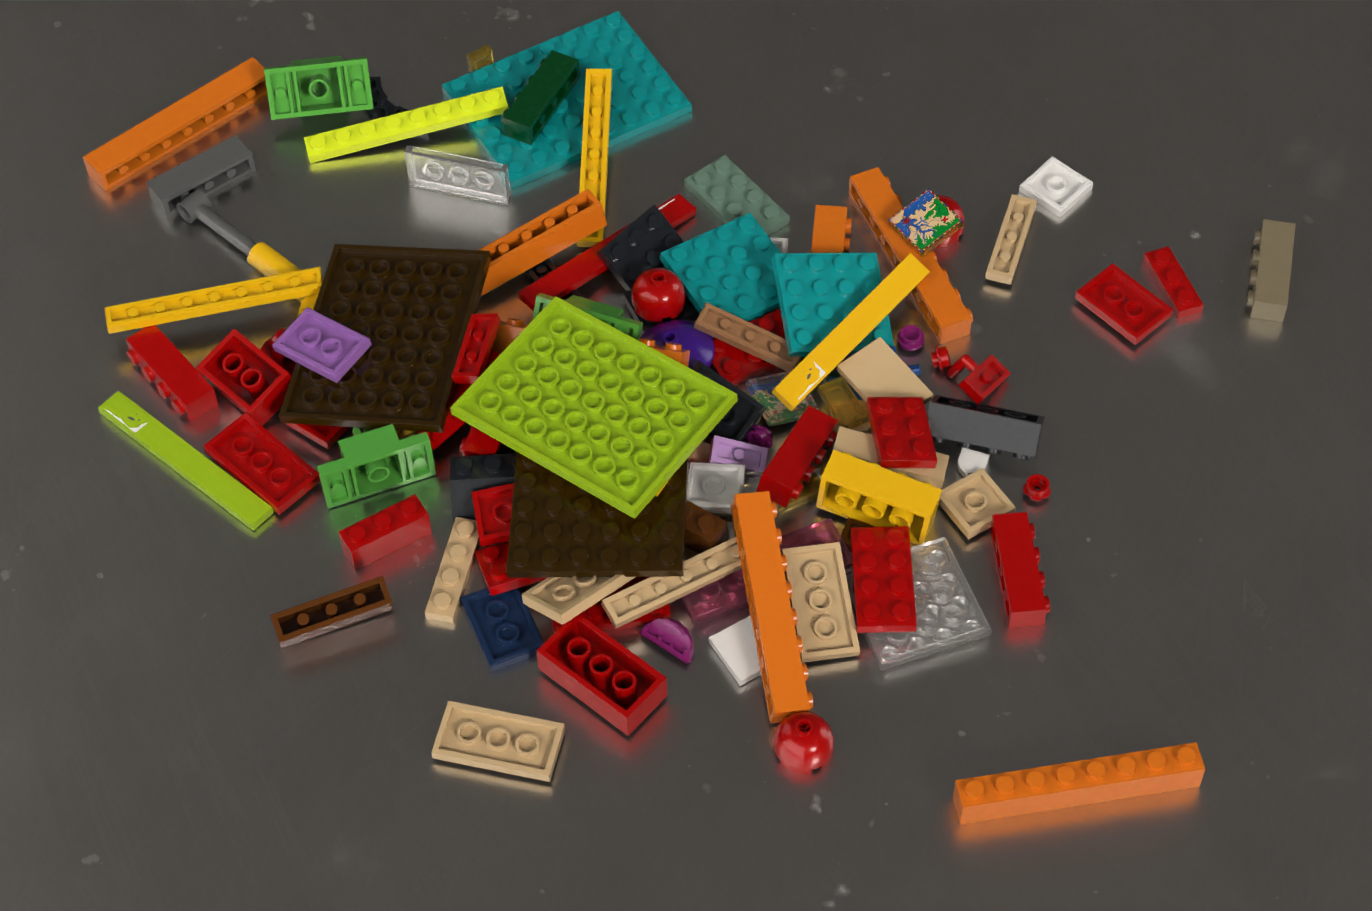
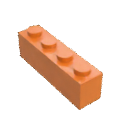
M816 205L811 253H849L850 238H845V235L851 234L852 218H847V207Z

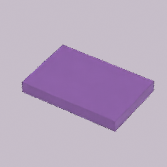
M307 307L272 346L277 353L337 383L372 344L370 338Z

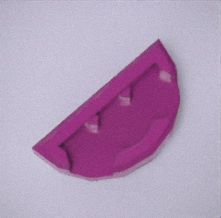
M659 618L646 624L640 631L641 635L685 663L691 662L694 652L693 639L688 629L679 621L671 618Z

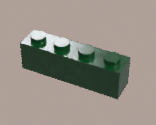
M551 50L546 59L543 58L541 60L538 70L528 78L524 89L516 94L513 104L502 114L501 122L503 123L505 136L532 145L579 80L578 59Z

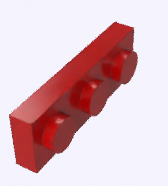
M1167 246L1144 253L1143 261L1173 309L1177 319L1202 312L1204 304L1170 247Z
M498 313L471 314L451 376L455 384H473L485 371L501 322Z

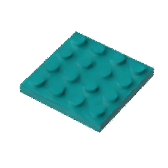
M751 213L660 253L661 262L683 282L685 294L699 314L707 302L750 322L780 308L771 258L775 253L781 252Z
M775 253L771 259L788 356L806 357L882 282L877 253ZM889 315L850 353H857L879 337L889 347L894 346Z

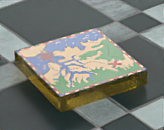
M929 188L888 219L889 225L922 258L964 226L963 220Z

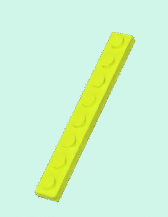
M502 86L304 137L311 164L501 115L509 108Z

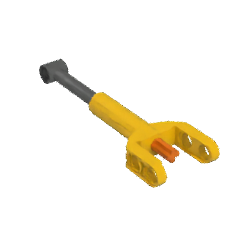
M200 189L195 190L176 205L179 214L188 223H192L196 219L202 221L247 255L248 263L264 276L301 270L264 242L256 243L211 209L210 199ZM318 294L295 298L301 303L298 317L307 307L312 310L314 309Z

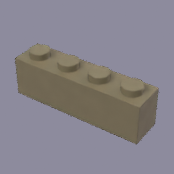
M1263 219L1261 229L1255 230L1253 245H1258V249L1253 250L1251 265H1256L1255 270L1251 269L1249 285L1253 286V290H1249L1246 306L1251 307L1250 318L1283 323L1288 306L1295 223Z

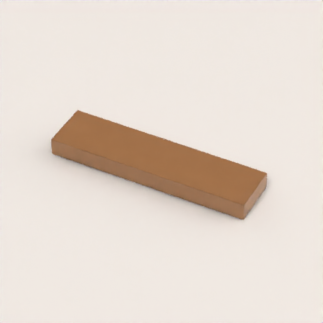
M707 302L694 324L695 329L788 372H791L802 358L800 356H788L786 339Z

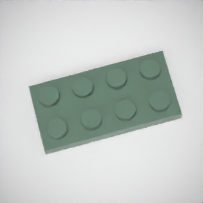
M726 155L684 179V186L723 224L751 213L768 236L790 224V216Z

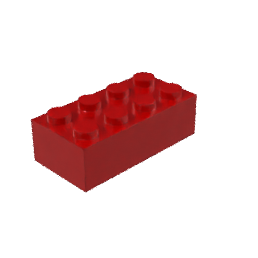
M581 614L563 624L536 651L538 669L627 736L667 697V677Z

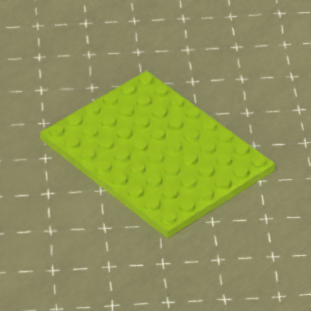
M555 296L450 409L455 417L635 519L733 407L738 398L737 393Z

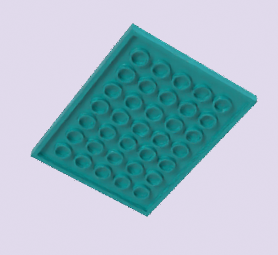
M619 11L442 84V92L448 100L503 86L508 108H510L516 94L524 89L528 78L535 74L543 58L546 59L551 50L579 60V80L532 145L504 135L503 123L501 122L502 114L466 123L512 190L581 160L586 69H612L609 148L692 112V104Z

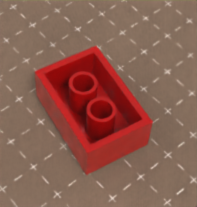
M233 329L196 367L198 372L214 389L243 413H247L261 426L282 406L292 377L289 372L236 329Z

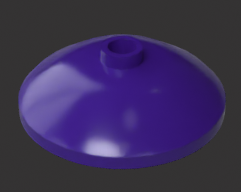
M671 320L662 322L651 327L640 336V338L655 340V345L665 346L666 342L682 344V349L690 350L688 365L690 369H693L698 360L710 367L714 359L715 347L712 337L695 329V323L691 321Z

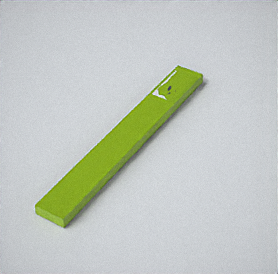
M117 391L98 407L101 415L254 531L274 513L273 508L120 391Z

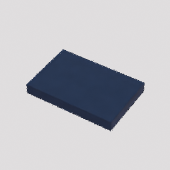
M488 588L460 597V603L491 672L537 656L536 651L544 644V641L528 606L523 604L519 588L491 596Z

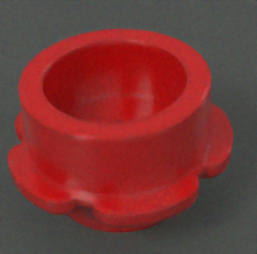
M937 345L935 346L936 351L931 352L934 368L940 367L941 372H944V369L951 367L947 346L939 348Z
M1041 474L1031 475L1027 479L1026 484L1023 485L1024 494L1029 495V498L1034 501L1048 498L1051 494L1049 480Z

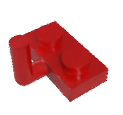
M964 354L947 371V375L951 379H955L965 368L970 372L958 386L977 405L1011 375L992 354L980 365L969 355Z

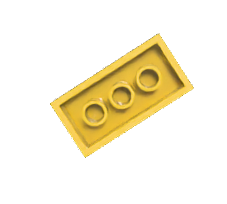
M833 450L821 476L816 507L846 519L852 518L868 523L874 527L909 526L910 543L923 547L935 520L942 489L936 488L930 483H923L909 478L903 473H896L885 469L876 463L858 459L849 453Z

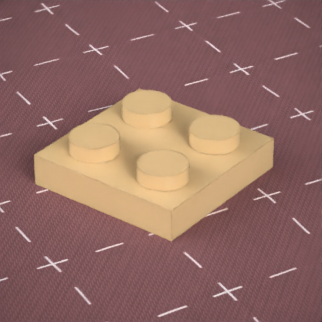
M983 468L942 489L939 505L967 539L990 528L992 515L1015 513L1016 511L1013 503Z

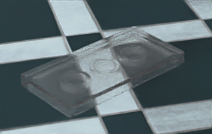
M407 145L404 153L410 187L509 206L511 194L507 165Z

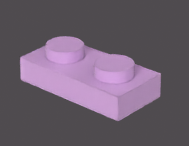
M714 435L711 439L708 463L746 465V474L761 478L766 467L768 448Z

